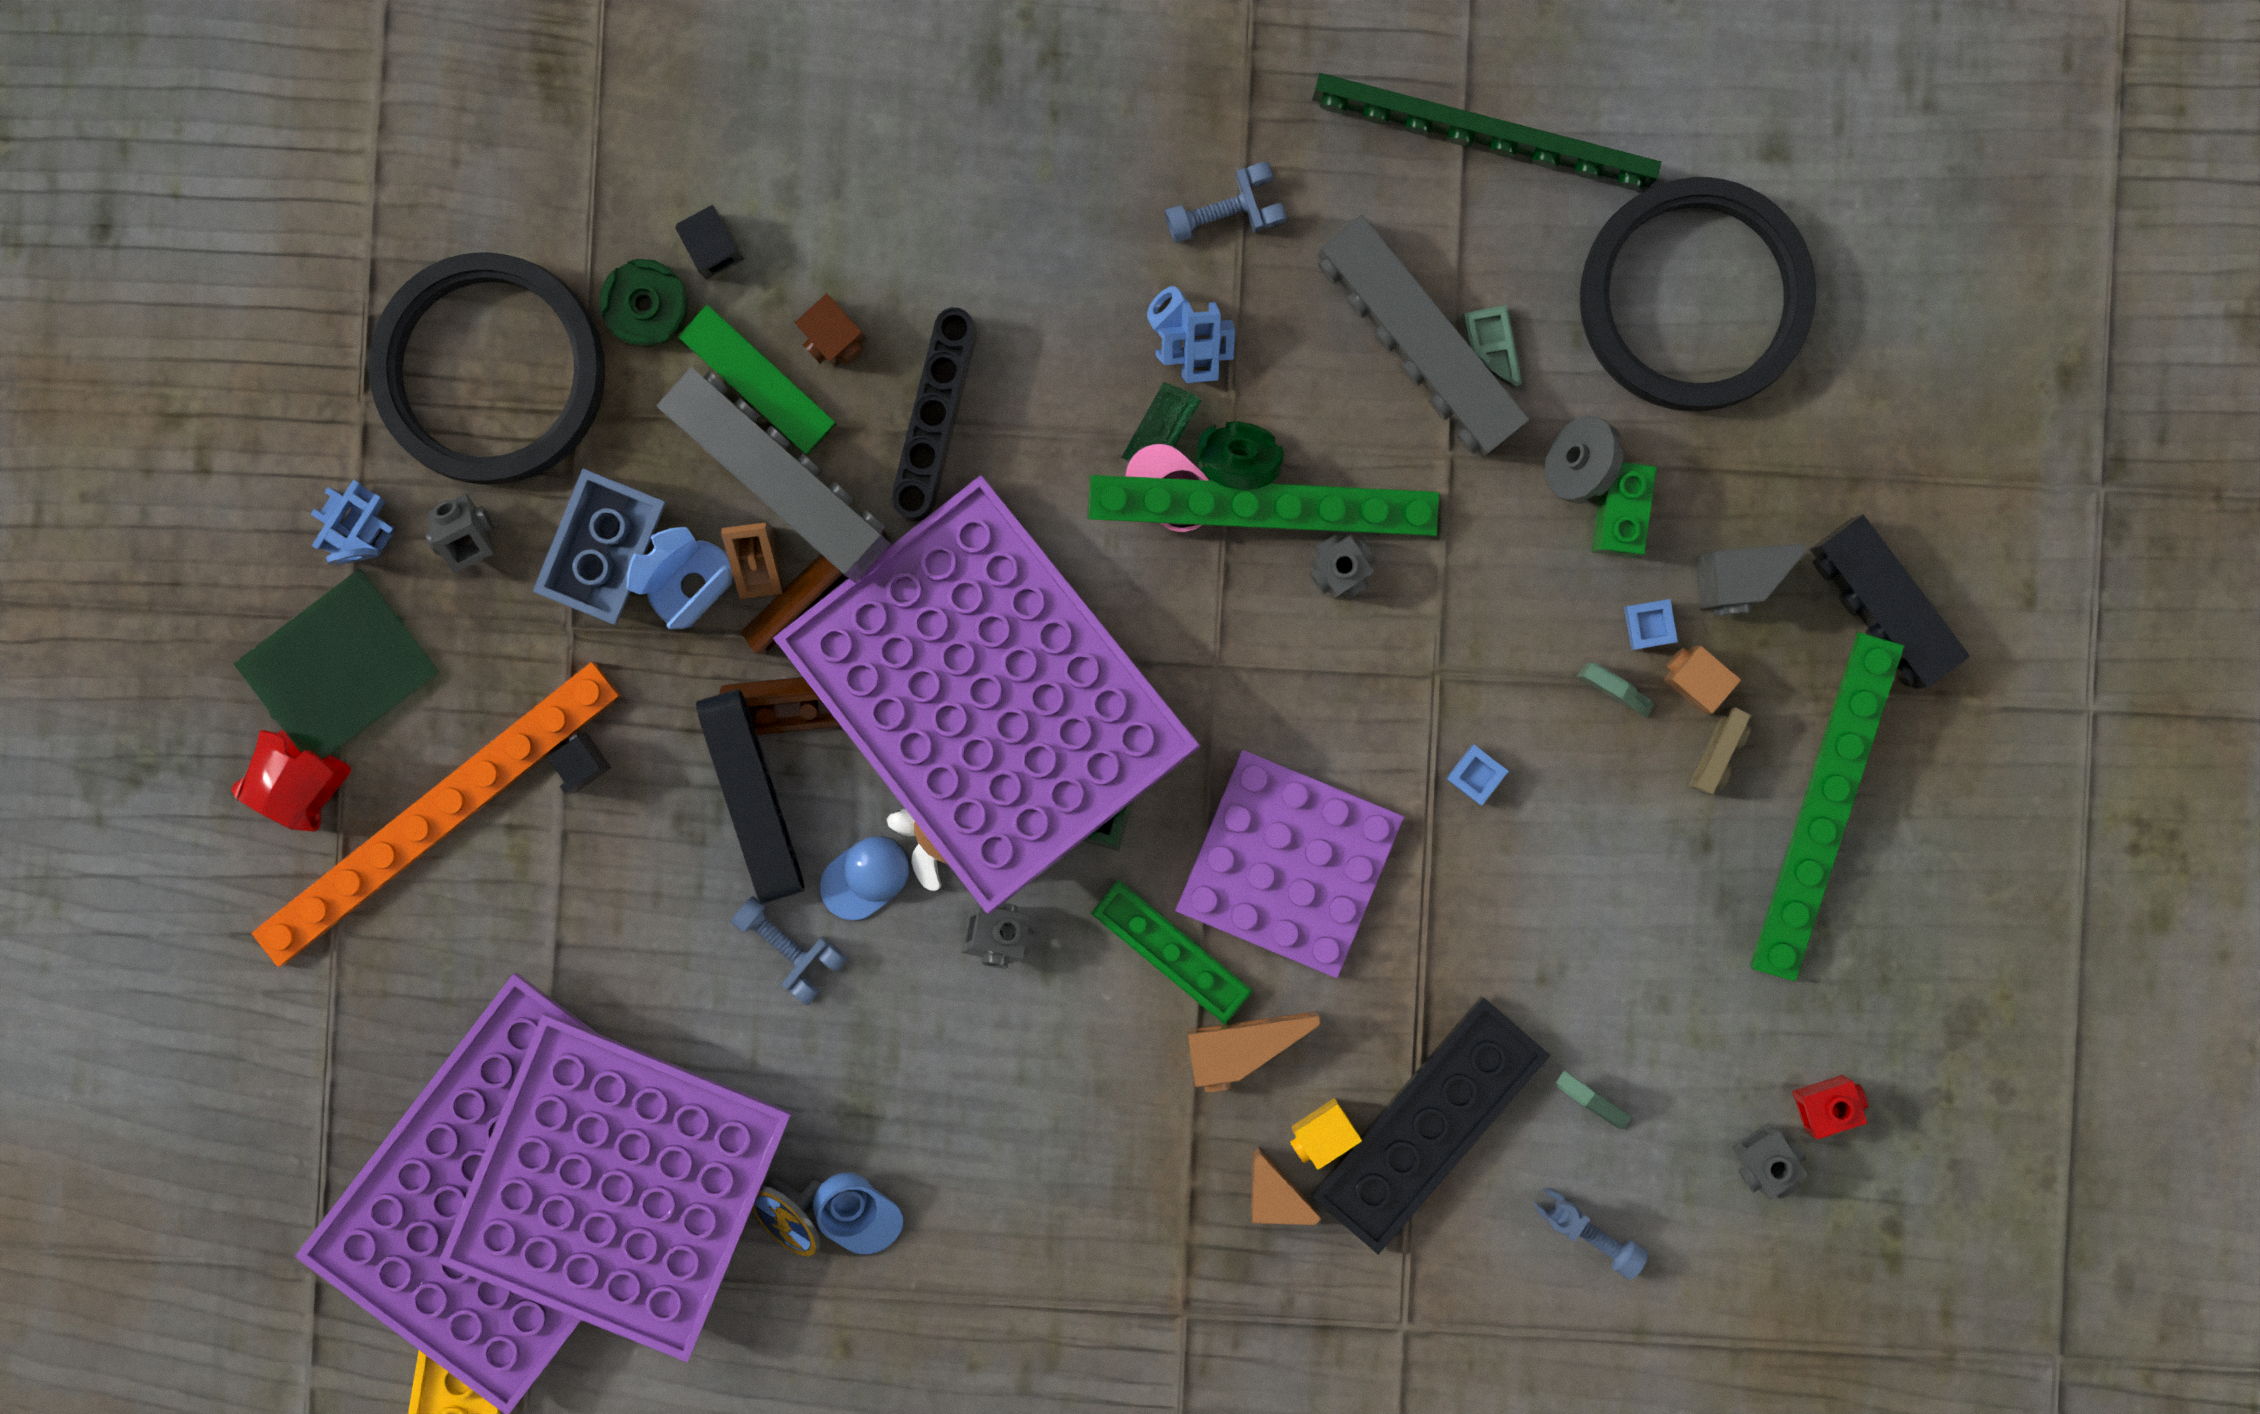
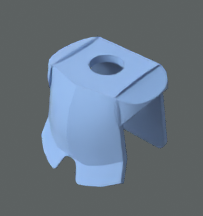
M686 527L670 528L651 536L654 549L648 555L637 553L633 555L627 572V589L640 595L647 594L653 609L667 623L666 626L669 629H685L693 627V624L735 581L725 551L708 541H696ZM698 573L703 576L706 584L692 598H689L683 592V580L689 574Z

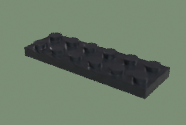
M1481 996L1360 1136L1362 1142L1345 1153L1314 1189L1311 1197L1379 1255L1550 1057V1054Z

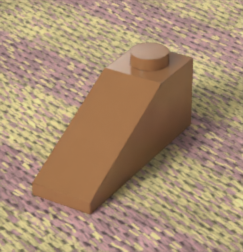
M1317 1011L1187 1029L1195 1087L1204 1086L1205 1092H1219L1230 1089V1082L1240 1081L1320 1025V1018Z

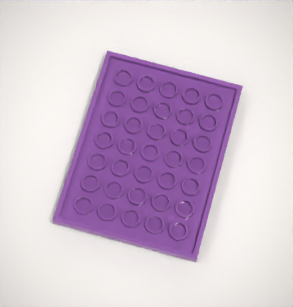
M981 475L888 547L856 583L851 579H847L773 637L988 915L1007 902L1200 748L1196 740Z
M517 972L506 982L295 1255V1258L504 1414H510L581 1320L438 1262L542 1014L546 1012L595 1032Z

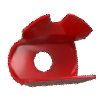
M261 730L246 776L235 782L231 791L237 801L290 830L316 832L321 825V809L351 774V767L287 730H281L278 734L272 731Z

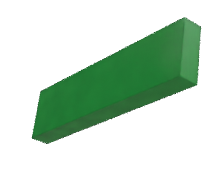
M708 305L678 335L688 347L807 456L837 425Z
M1119 879L1090 913L1224 1025L1227 1024L1253 992L1250 987Z

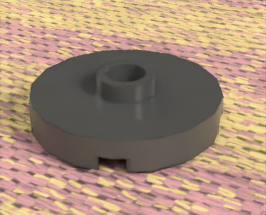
M1588 415L1574 419L1563 427L1550 444L1545 459V478L1549 489L1559 498L1577 504L1590 502L1586 499L1592 498L1594 495L1600 497L1617 478L1624 459V449L1619 447V438H1621L1619 430L1600 417Z

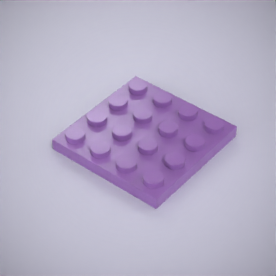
M1241 750L1175 911L1338 978L1404 816L1245 750Z

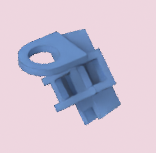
M1175 286L1164 289L1151 302L1147 311V319L1153 330L1162 338V349L1156 350V357L1163 365L1182 364L1181 377L1186 383L1218 381L1219 361L1234 359L1235 328L1233 320L1221 321V313L1216 302L1209 303L1208 312L1194 313L1189 301L1186 300L1183 293ZM1172 297L1166 309L1158 313L1163 302ZM1209 335V339L1195 340V336ZM1194 367H1206V370L1194 371Z
M352 480L344 494L327 487L324 493L330 497L321 511L313 509L310 514L325 523L312 546L316 549H325L330 552L331 555L326 556L327 564L335 566L379 557L397 529L377 516L386 501L364 488L355 480ZM351 508V511L344 520L343 524L340 523L342 518L346 514L347 510ZM383 529L379 538L377 539L375 544H373L372 542L374 541L375 537L377 536L379 531Z

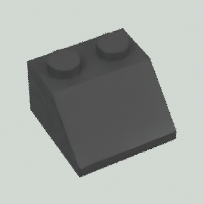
M1805 543L1714 551L1696 557L1700 609L1713 608L1714 616L1751 612V604L1765 601L1804 555Z

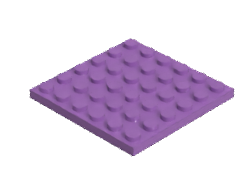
M545 1012L542 1014L438 1263L688 1363L792 1112Z

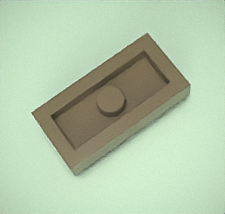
M1736 707L1724 709L1688 787L1709 795H1713L1716 789H1723L1732 771V766L1728 765L1735 749L1741 750L1750 735L1751 727L1747 725L1751 717L1750 714Z

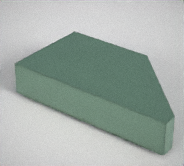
M1504 305L1464 313L1462 316L1465 332L1471 349L1491 373L1513 388L1520 387L1522 381L1508 306Z
M1595 662L1584 664L1576 676L1645 718L1648 717L1654 707L1653 701L1638 693V689Z
M1566 1071L1557 1080L1556 1084L1559 1089L1618 1129L1622 1128L1624 1130L1632 1119V1116Z

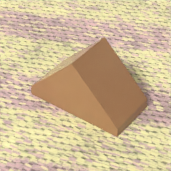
M765 522L722 528L721 534L739 599L783 594L775 527Z
M1258 1147L1252 1155V1223L1316 1225L1321 1220L1319 1210Z

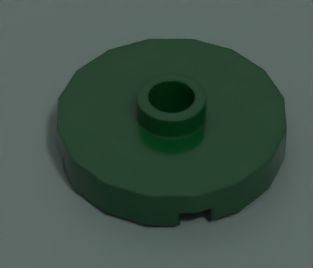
M634 259L608 274L600 290L599 309L605 324L618 339L632 346L653 347L666 343L680 331L687 317L688 296L683 282L669 267L656 260ZM649 297L652 300L651 308L645 312L640 311V300Z
M1233 421L1226 422L1224 428L1216 429V425L1207 428L1199 436L1195 459L1199 469L1209 479L1223 486L1242 490L1257 489L1273 483L1281 474L1284 449L1282 445L1279 447L1275 443L1276 437L1268 430L1255 424Z

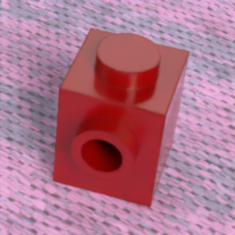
M1843 1075L1792 1091L1805 1133L1816 1140L1867 1124L1863 1111L1868 1109L1866 1095L1860 1084H1854V1081Z

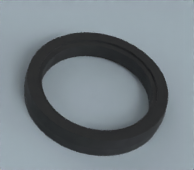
M1691 177L1663 183L1639 194L1619 208L1606 222L1594 240L1585 262L1580 285V312L1585 335L1596 358L1607 373L1627 391L1642 400L1664 408L1681 411H1707L1729 407L1750 399L1770 386L1785 372L1802 348L1811 328L1816 304V279L1811 255L1803 237L1791 219L1774 202L1754 189L1737 182L1711 177ZM1703 208L1723 212L1735 217L1753 229L1763 239L1779 267L1784 290V304L1776 335L1764 354L1752 366L1731 378L1716 382L1691 383L1661 375L1642 363L1630 351L1614 323L1610 307L1609 287L1611 273L1619 251L1628 237L1642 224L1656 216L1673 210Z
M478 252L456 255L436 262L414 275L395 293L380 316L374 331L369 356V378L373 399L382 421L394 439L412 457L436 473L454 480L473 484H504L528 479L545 472L558 464L578 446L590 429L600 407L605 383V360L600 336L591 316L577 295L561 279L541 266L521 258L499 253ZM483 282L512 284L527 289L541 297L555 311L563 323L570 339L574 358V375L570 395L563 411L551 428L530 445L509 454L493 457H475L456 453L431 437L412 412L403 382V360L407 342L422 315L436 301L448 293L464 286Z

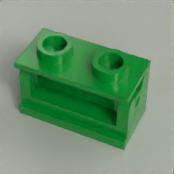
M1622 462L1617 478L1610 488L1599 497L1591 552L1636 558L1637 554L1645 555L1656 474L1655 466Z

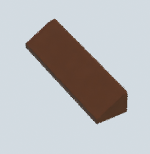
M883 530L880 534L886 538L887 533ZM820 554L783 590V594H779L742 630V635L749 647L756 654L765 655L777 644L773 637L821 601L846 576Z
M804 677L727 684L720 688L719 694L738 688L741 689L757 735L842 727Z

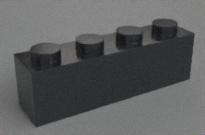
M1864 515L1850 518L1810 548V551L1816 557L1813 560L1814 567L1825 580L1830 581L1832 579L1842 592L1839 595V599L1843 606L1853 616L1859 615L1869 629L1865 631L1866 634L1904 645L1895 673L1904 685L1908 687L1912 685L1914 689L1928 688L1970 657Z

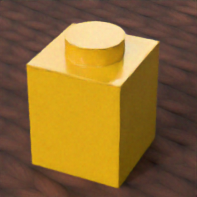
M1333 1098L1291 1126L1296 1138L1290 1141L1292 1147L1304 1164L1311 1160L1317 1170L1362 1142L1358 1132L1336 1098Z

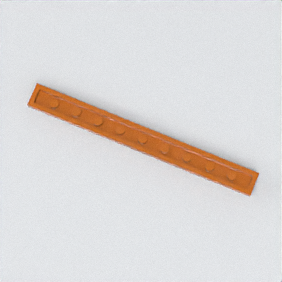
M590 662L251 934L277 967L284 966L622 695L595 662Z

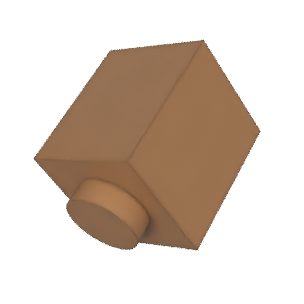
M1694 646L1689 650L1684 647L1681 648L1667 664L1666 667L1670 670V673L1664 678L1667 684L1703 714H1713L1741 681L1739 677L1702 646Z

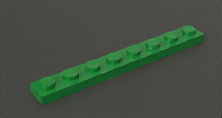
M1089 475L1087 520L1437 536L1439 492L1268 484L1257 489L1242 490L1226 487L1209 480Z
M1860 632L1856 634L1750 964L1753 970L1796 982L1904 649L1902 644Z

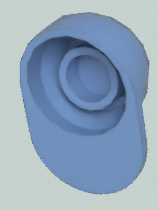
M884 836L867 837L857 842L832 861L824 870L820 881V894L825 906L831 913L846 920H860L870 916L904 888L910 874L909 858L900 844Z
M842 1172L831 1176L820 1185L815 1193L812 1208L819 1230L826 1237L853 1253L872 1254L890 1246L898 1238L902 1230L903 1216L897 1204L875 1190L867 1179L859 1174Z

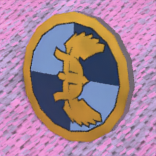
M775 1178L768 1187L761 1186L752 1211L763 1228L776 1241L798 1255L809 1257L819 1250L820 1239L816 1228L805 1212L813 1205L815 1193L821 1183L812 1180L799 1192L779 1178Z

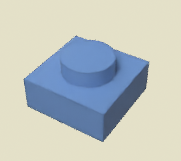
M1671 599L1624 607L1631 650L1678 642Z
M1472 744L1445 779L1478 805L1482 806L1509 771L1476 745Z

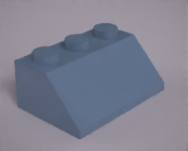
M582 468L533 592L617 625L630 593L627 589V572L630 561L635 553L646 554L651 536L654 534L666 502Z

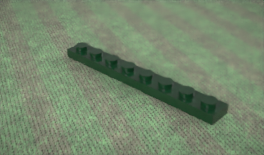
M1319 73L1312 101L1320 102V107L1329 112L1343 114L1347 109L1362 113V118L1371 123L1385 125L1389 120L1405 124V130L1414 134L1427 136L1432 131L1447 135V140L1456 145L1469 147L1474 142L1490 146L1489 151L1498 156L1511 158L1515 157V154L1532 157V163L1541 167L1554 169L1558 167V164L1574 168V173L1583 178L1596 180L1600 179V176L1617 179L1618 186L1629 190L1639 191L1643 189V186L1649 188L1657 180L1662 161L1323 73Z

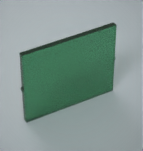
M362 569L356 570L233 663L270 711V717L279 723L301 753L309 750L322 760H325L439 673V670L404 626L403 619L394 613Z

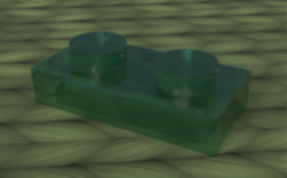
M1163 382L1121 458L1130 462L1131 458L1139 450L1154 444H1164L1175 448L1202 400L1191 392Z

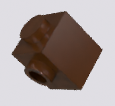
M827 293L794 322L808 337V340L802 345L819 364L827 359L834 367H837L841 362L846 366L854 361L864 350L861 344L867 338Z

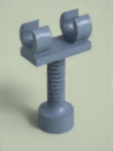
M1269 161L1236 171L1235 179L1240 195L1238 197L1234 196V199L1231 197L1230 199H1225V201H1219L1217 204H1210L1209 207L1205 206V208L1194 209L1192 212L1185 210L1182 205L1165 209L1167 225L1174 243L1192 238V230L1196 226H1200V224H1208V221L1211 223L1212 221H1217V219L1220 220L1225 218V216L1229 217L1233 213L1237 214V212L1241 213L1242 211L1247 213L1253 233L1285 223L1287 215L1283 203L1270 205L1258 210L1251 188L1272 181L1274 176Z
M752 895L731 919L730 923L742 933L747 930L756 931L759 936H763V939L770 942L769 944L773 945L777 951L783 953V956L790 959V962H793L795 968L781 985L788 989L799 1001L808 1006L820 991L800 974L816 956L828 968L837 972L848 959L847 956L828 942L824 936L816 942L810 951H802V948L795 945L796 943L792 942L791 939L789 940L788 936L785 937V934H782V931L775 928V925L772 926L768 919L765 920L764 909L766 906L761 904Z
M1552 1188L1542 1189L1552 1198H1556V1205L1548 1211L1535 1202L1534 1207L1557 1232L1564 1233L1573 1242L1578 1237H1581L1613 1259L1612 1269L1627 1280L1635 1278L1642 1271L1648 1258L1646 1249L1632 1240L1621 1244L1589 1223L1590 1218L1567 1198L1564 1199L1558 1191Z

